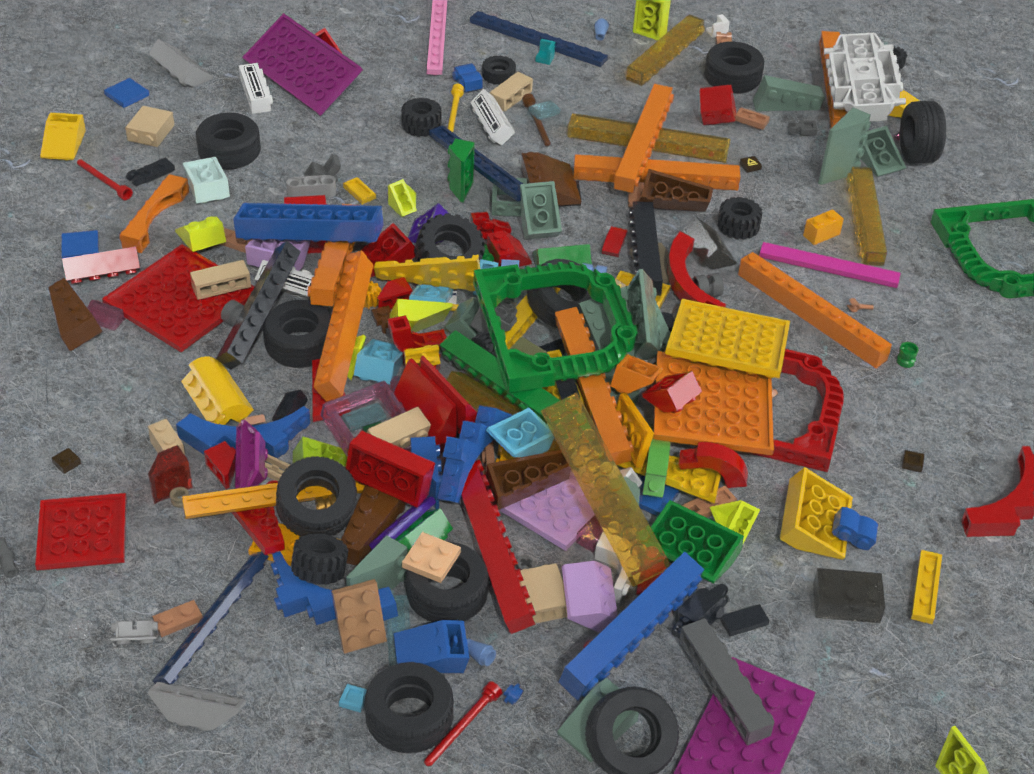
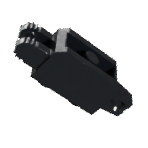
M718 584L711 590L701 588L678 608L679 620L672 628V635L680 639L683 626L704 618L711 625L717 619H720L724 614V606L729 601V597L726 595L728 593L726 584Z

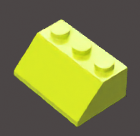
M636 0L633 33L660 41L667 33L671 0Z

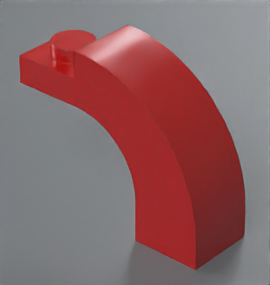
M406 315L388 319V327L395 346L401 352H403V348L416 349L427 345H438L439 349H441L440 344L447 338L444 329L426 333L411 331Z
M698 442V448L680 450V470L710 468L723 476L727 488L747 487L748 470L746 464L734 450L712 442Z

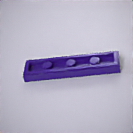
M433 496L425 498L418 508L412 506L370 543L371 549L373 550L386 535L395 540L436 503Z

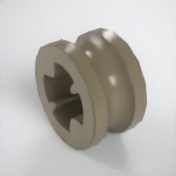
M177 487L170 492V498L174 507L181 508L183 507L182 498L178 499V497L189 496V492L184 487Z

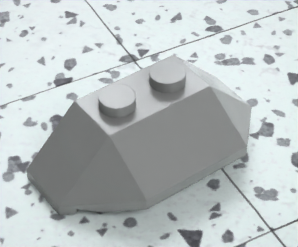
M157 682L148 692L150 698L168 721L176 722L179 726H195L203 731L214 730L236 715L246 704L245 699L187 686L168 685L162 682Z

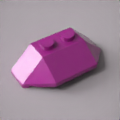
M241 420L236 427L235 489L259 486L266 480L268 469L265 468V461L268 457V450L265 449V440L260 432L246 420Z

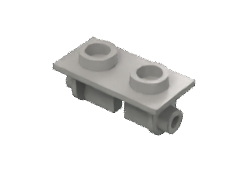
M137 620V629H133V621H116V623L111 625V631L116 632V635H113L110 641L117 640V644L131 643V640H140V643H152L153 639L159 637V633H154V631H158V622H154V620Z

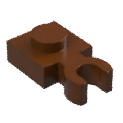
M389 305L371 309V315L376 326H381L383 334H386V328H389L388 319H390L391 312Z

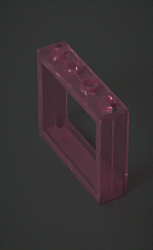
M385 380L323 404L320 415L346 456H348L349 444L354 437L338 413L377 398L381 400L392 418L405 413L403 404L397 400L393 389L389 388ZM411 444L404 449L411 452Z

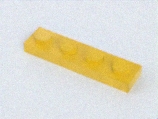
M925 550L920 552L911 613L912 620L933 624L942 554Z

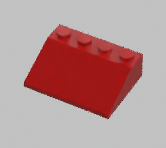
M422 355L420 357L421 368L456 404V426L459 427L458 433L460 434L463 421L475 423L477 411Z
M411 358L408 360L394 391L392 408L396 414L400 415L418 407L431 424L427 437L435 436V443L440 445L441 454L444 452L447 436L456 438V404Z

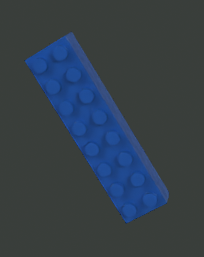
M243 203L233 218L236 238H243L244 240L277 239L284 241L288 239L295 241L312 240L314 242L328 240L330 242L347 241L352 243L364 241L372 243L377 241L384 225L382 206Z
M684 552L565 666L559 683L577 701L583 696L586 697L598 682L608 678L613 667L618 668L624 662V657L629 652L632 654L639 647V642L643 638L647 639L655 631L654 628L658 623L661 625L666 621L672 609L676 611L684 602L683 599L686 596L690 597L697 590V585L702 581L700 576L704 568Z

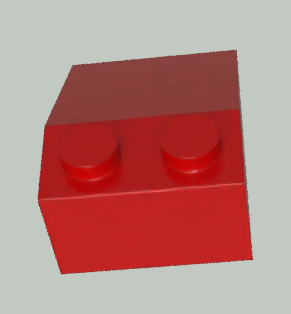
M394 223L379 234L376 242L369 243L362 249L363 253L373 264L371 277L376 276L374 270L375 262L396 261L398 263H405V260H412L416 255L413 243Z

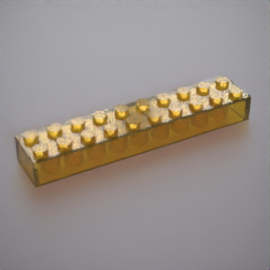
M576 392L541 410L555 441L632 587L664 572L670 566L669 561L578 393Z

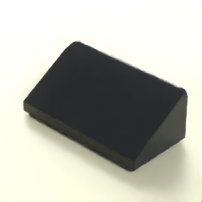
M301 389L285 393L272 417V421L284 418L301 407H305L308 399Z

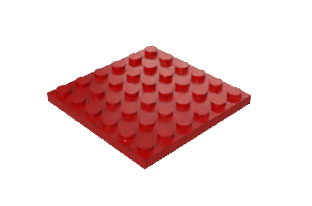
M181 244L103 297L102 302L108 308L174 349L183 352L223 322L221 312L227 302L236 300L245 305L255 286L251 284V287L198 300L192 287L190 272L219 265Z

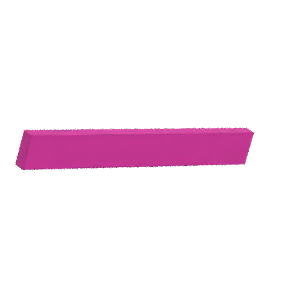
M763 242L759 255L765 259L894 288L898 287L901 275L900 272L766 242Z

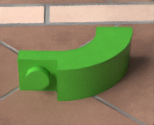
M652 439L643 488V495L663 498L669 462L670 441Z

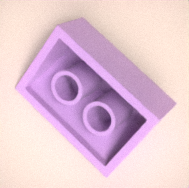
M252 239L245 246L247 264L260 267L262 260L269 261L275 248L288 241L301 251L293 266L299 271L304 265L310 240L295 241L286 239L279 241L277 239Z
M597 561L564 564L562 566L568 619L601 633L618 616L611 568Z

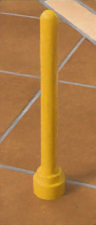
M454 84L451 90L453 102L447 129L452 132L454 131L459 99L464 94V87L461 84Z

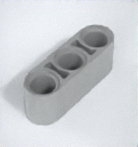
M331 175L292 177L286 181L288 197L325 195L326 198H331L336 195V179Z

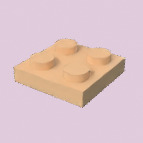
M422 532L402 561V568L442 583L460 555L461 547Z

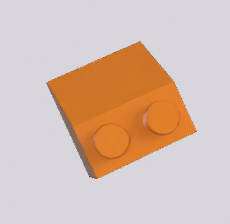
M627 354L616 366L610 387L615 388L620 393H631L652 384L664 368Z

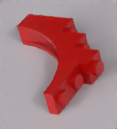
M1022 446L1017 458L1020 469V483L1016 489L995 503L965 509L961 522L966 537L1014 536L1017 528L1020 527V520L1033 519L1034 454L1030 446Z

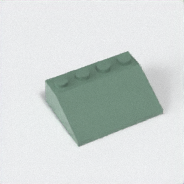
M853 107L830 129L818 184L823 185L851 176L855 171L859 170L861 166L860 159L865 150L863 146L868 138L866 133L871 125L869 121L871 114Z
M639 269L627 287L629 311L632 315V323L636 325L638 332L633 349L634 357L653 359L657 356V351L662 352L663 350L662 341H659L661 327L660 323H657L659 310L658 306L655 305L657 292L656 288H653V281L643 269Z

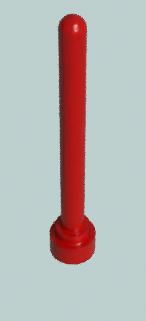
M82 159L77 160V164L117 191L118 197L125 201L131 198L133 194L131 188L126 185L120 186Z
M489 681L484 686L482 697L425 758L424 764L426 766H432L489 702L497 701L503 694L502 689L495 682Z

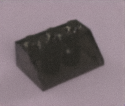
M697 216L682 229L683 233L695 239L692 252L699 257L698 261L702 266H708L714 270L737 264L718 233Z

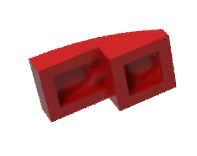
M488 212L471 213L472 223L477 226V230L481 231L483 234L482 238L487 239V234L493 232L491 229L481 228L482 224H480L482 217L490 219Z
M611 226L602 248V254L619 258L628 230Z

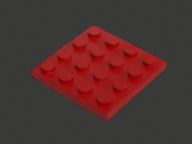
M126 493L40 500L35 561L36 570L125 563Z

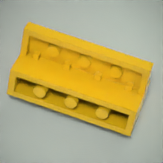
M205 356L189 364L191 371L181 382L206 421L225 425L230 419H233L240 423L243 418L248 417L254 410L225 366L217 359Z

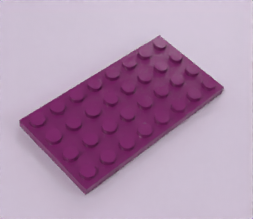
M284 13L242 57L248 64L258 63L259 69L263 70V75L319 116L328 109L363 71L358 64Z
M731 657L738 663L742 675L748 678L754 693L760 696L765 710L773 716L774 726L772 734L767 738L746 745L713 693L674 774H781L816 692Z

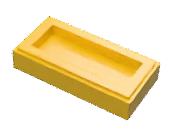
M358 177L343 183V188L362 205L376 199V193Z

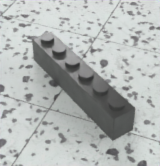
M705 618L683 626L681 628L680 642L746 745L771 736L774 726L773 716L765 710L760 696L754 693L748 678L742 675L738 663L728 654L727 647L717 637L715 628L709 625Z

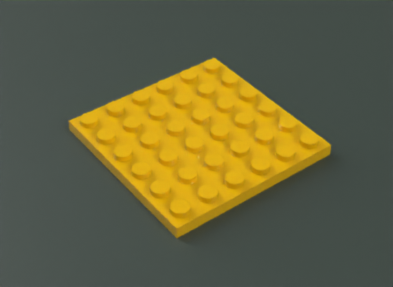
M682 299L665 354L673 358L689 359L692 362L708 363L711 366H723L730 370H742L749 374L765 375L768 378H780L790 321Z

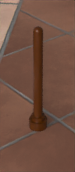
M525 94L522 97V102L525 107L529 108L544 145L548 147L551 142L534 106L536 100L533 94Z

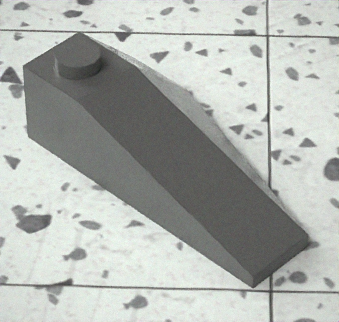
M506 297L494 308L496 315L500 316L501 330H511L516 324L517 298ZM481 307L470 325L479 333L484 330L488 331Z

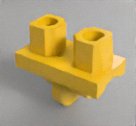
M427 345L416 349H406L404 351L405 366L411 358L420 366V357L422 355L432 365L440 364L439 346Z

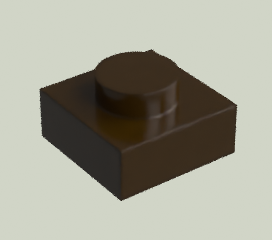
M69 448L51 458L52 463L63 474L81 464L80 458Z

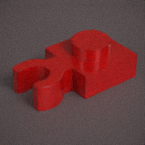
M485 217L481 218L480 224H482L481 228L491 229L493 232L504 230L509 234L512 231L509 222L497 219L490 220Z

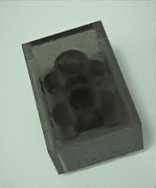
M817 568L813 582L815 618L881 623L886 608L882 573Z

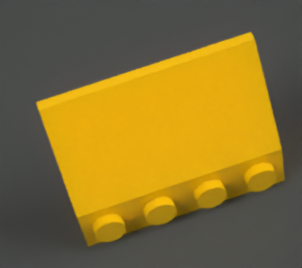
M804 467L789 479L780 540L798 550L843 560L846 555L847 541L833 535V522L835 514L841 507H852L853 497Z

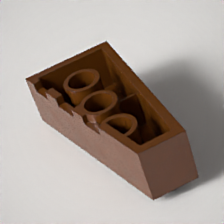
M648 169L639 201L653 202L654 208L706 212L711 201L713 188Z
M65 278L48 287L60 336L69 351L74 350L103 332L92 313Z
M566 449L487 464L486 476L490 484L489 489L492 490L495 501H493L494 505H497L499 510L568 480L572 464Z
M365 485L341 539L348 549L346 564L357 566L372 551L369 546L370 543L394 523L400 513L402 514L405 511L406 502Z

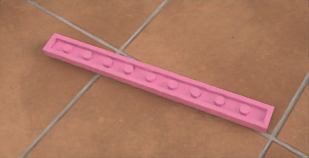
M447 0L432 1L427 74L442 75Z

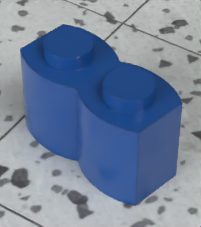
M472 63L454 67L452 72L453 79L464 87V92L483 88L482 77Z
M841 507L834 516L833 535L841 540L850 541L854 546L863 550H869L876 543L878 523L866 516H860L859 513L848 507Z

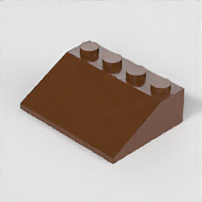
M539 152L521 154V171L523 178H527V184L554 181L558 205L581 204L582 201L570 164Z

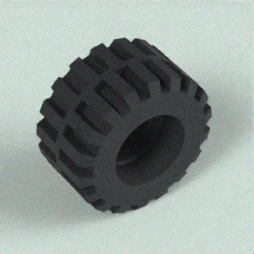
M423 97L413 98L403 104L401 108L402 128L406 133L417 137H427L430 135L429 130L442 126V108L435 100Z
M731 197L721 203L717 226L724 235H728L730 238L738 240L750 239L756 236L760 230L763 214L762 208L752 199Z
M325 534L301 536L294 544L291 571L300 580L318 585L336 583L337 580H341L345 575L348 557L347 545L343 541L336 539V537Z

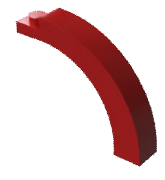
M680 231L672 242L667 264V275L671 288L680 301L686 299L726 308L725 303L705 293L689 276L685 261L693 250L695 239Z

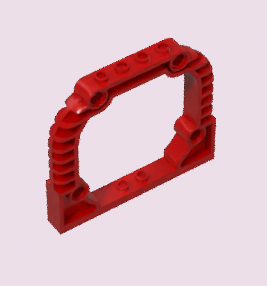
M785 349L781 369L782 373L795 375L800 382L817 388L822 396V410L819 421L809 423L806 434L794 438L793 444L773 439L774 451L772 455L750 454L828 472L843 407L844 394L840 382L835 376L831 375V371L822 365L821 358Z

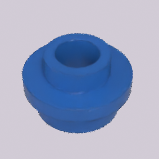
M511 684L503 694L506 697L505 703L509 702L511 705H514L524 691L520 688V684L515 686Z

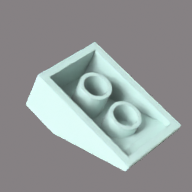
M216 157L183 163L191 193L196 203L203 204L208 201L223 200L230 197L228 179Z

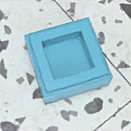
M347 684L339 700V707L361 713L365 704L367 689Z

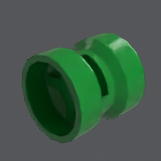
M903 342L900 345L896 359L898 365L904 368L914 366L919 351L916 344Z

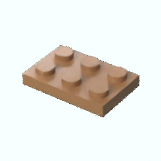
M375 579L331 591L344 654L387 642L378 586Z

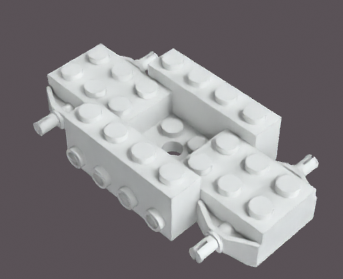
M876 33L841 34L833 48H824V55L829 54V59H826V68H828L829 86L831 87L834 110L845 109L849 112L854 107L871 114L869 121L879 122L887 120V115L891 113L894 106L906 105V98H899L900 92L903 91V82H901L897 56L893 53V44L884 45Z

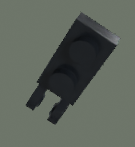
M165 157L140 169L129 171L126 178L132 181L134 186H139L173 172L175 165Z

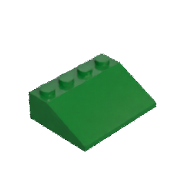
M669 500L640 541L639 546L671 563L686 552L704 568L700 577L714 584L732 566L742 551L744 536Z

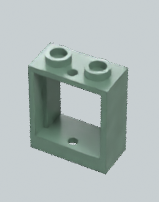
M516 178L521 183L527 184V178ZM493 184L492 215L522 217L521 202L497 201V194H508Z

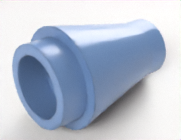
M601 18L594 24L597 40H603L609 28L607 20Z
M470 638L467 639L469 655L481 666L491 665L496 657V651L493 647L473 641Z

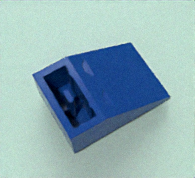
M435 436L411 438V452L435 462L429 495L427 497L433 496L436 501L433 506L435 509H438L439 501H443L437 499L442 480L441 473H438L442 472L441 460L437 458L440 457V445H436Z
M441 620L393 634L397 664L415 662L433 667L440 673H464L470 658L464 621Z

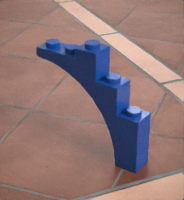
M479 405L475 423L463 421L459 438L447 436L443 452L446 462L437 499L455 503L460 502L463 487L473 464L483 449L495 440L486 431L487 428L513 415L497 408Z
M303 406L294 413L279 420L261 425H253L265 440V449L268 450L269 455L279 458L289 449L288 441L292 440L300 431L309 426L310 410ZM191 413L176 424L178 437L203 455L205 450L224 441L236 450L237 426L212 423Z
M281 552L273 553L274 562L270 563L274 576H279L276 579L278 588H276L277 597L274 598L277 610H282L284 617L307 611L309 619L313 618L316 625L336 619L331 592L333 590L300 580L299 577L293 574L291 567L286 563ZM390 588L378 589L383 621L397 617V605Z

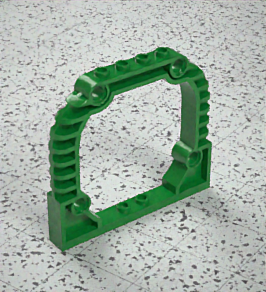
M1034 199L934 209L930 223L945 248H950L955 259L958 260V264L962 267L963 272L971 280H976V283L982 287L989 286L991 291L999 292L1004 298L1034 296V273L1022 275L1012 270H996L986 264L968 238L971 230L968 223L1019 217H1027L1029 221L1034 222Z
M557 262L555 265L547 263L546 266L538 264L533 268L525 266L524 269H519L518 264L474 270L473 285L509 393L555 386V380L566 381L568 378L574 380L581 376L587 378L589 375L599 376L604 372L609 373L626 357L628 352L634 349L635 338L638 333L637 327L632 323L631 312L627 311L626 300L621 296L620 286L616 284L614 277L609 273H600L596 269L593 272L586 265L580 264L579 266L575 265L574 262H568V264ZM557 285H575L587 289L593 300L602 303L612 327L610 343L604 349L553 358L543 352L532 356L516 348L508 350L505 342L504 329L501 330L500 316L496 315L494 308L506 297H519L523 290Z

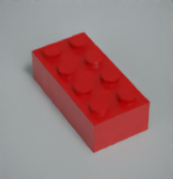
M361 431L350 442L346 468L355 480L417 508L429 495L435 462L364 431Z

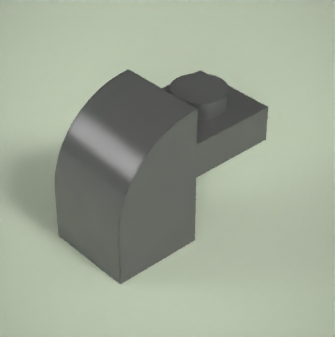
M332 154L324 166L312 161L304 176L331 175L335 177L337 182L336 173L341 168L339 157Z

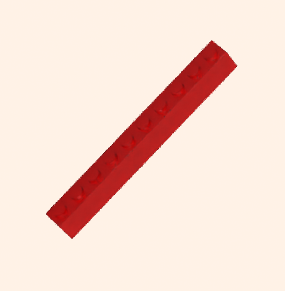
M479 459L473 464L461 495L504 621L510 633L513 634L536 625L533 618L536 612L532 602H527V599L530 598L526 585H521L524 578L520 569L516 570L515 568L518 562L514 552L510 553L509 551L512 545L508 536L504 537L503 535L507 531L503 521H498L497 517H500L501 514L497 505L492 504L495 498L492 490H487V486H490L486 474L482 475L481 473L484 471V467Z

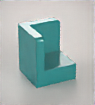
M541 39L540 50L536 55L535 62L550 65L555 55V42Z

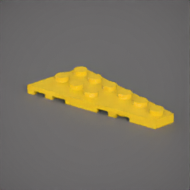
M473 255L472 258L467 259L464 256H457V259L453 260L447 257L420 259V262H413L412 260H405V263L384 261L375 262L374 270L376 278L381 280H394L405 277L407 282L419 285L426 284L435 287L443 286L451 289L475 291L473 285L474 270L480 269L479 255Z
M602 451L601 459L606 460ZM669 455L665 484L715 504L721 474L710 468L680 470L679 457ZM647 456L643 468H637L632 460L618 464V466L623 468L632 467L636 473L645 476Z

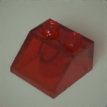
M176 445L159 452L148 472L154 504L170 498V492L174 488L184 487L187 490L193 488L189 462L180 447Z

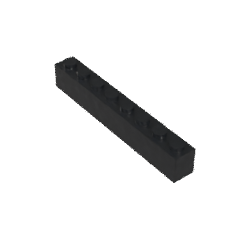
M633 201L632 208H629V226L631 228L630 236L632 237L634 274L639 269H643L653 281V288H656L657 292L656 296H661L663 279L653 202Z
M288 241L275 248L216 357L219 362L230 370L244 361L301 253L300 250Z

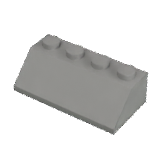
M159 38L149 53L154 58L153 61L158 65L162 64L161 68L171 72L170 75L172 77L179 78V82L184 86L190 85L195 87L212 80L214 77L181 50Z

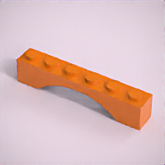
M169 174L162 181L161 185L154 191L149 200L145 202L141 210L137 212V215L121 232L120 241L122 249L136 247L138 253H142L150 243L148 229L153 219L164 209L182 202L188 195L189 185L187 178Z

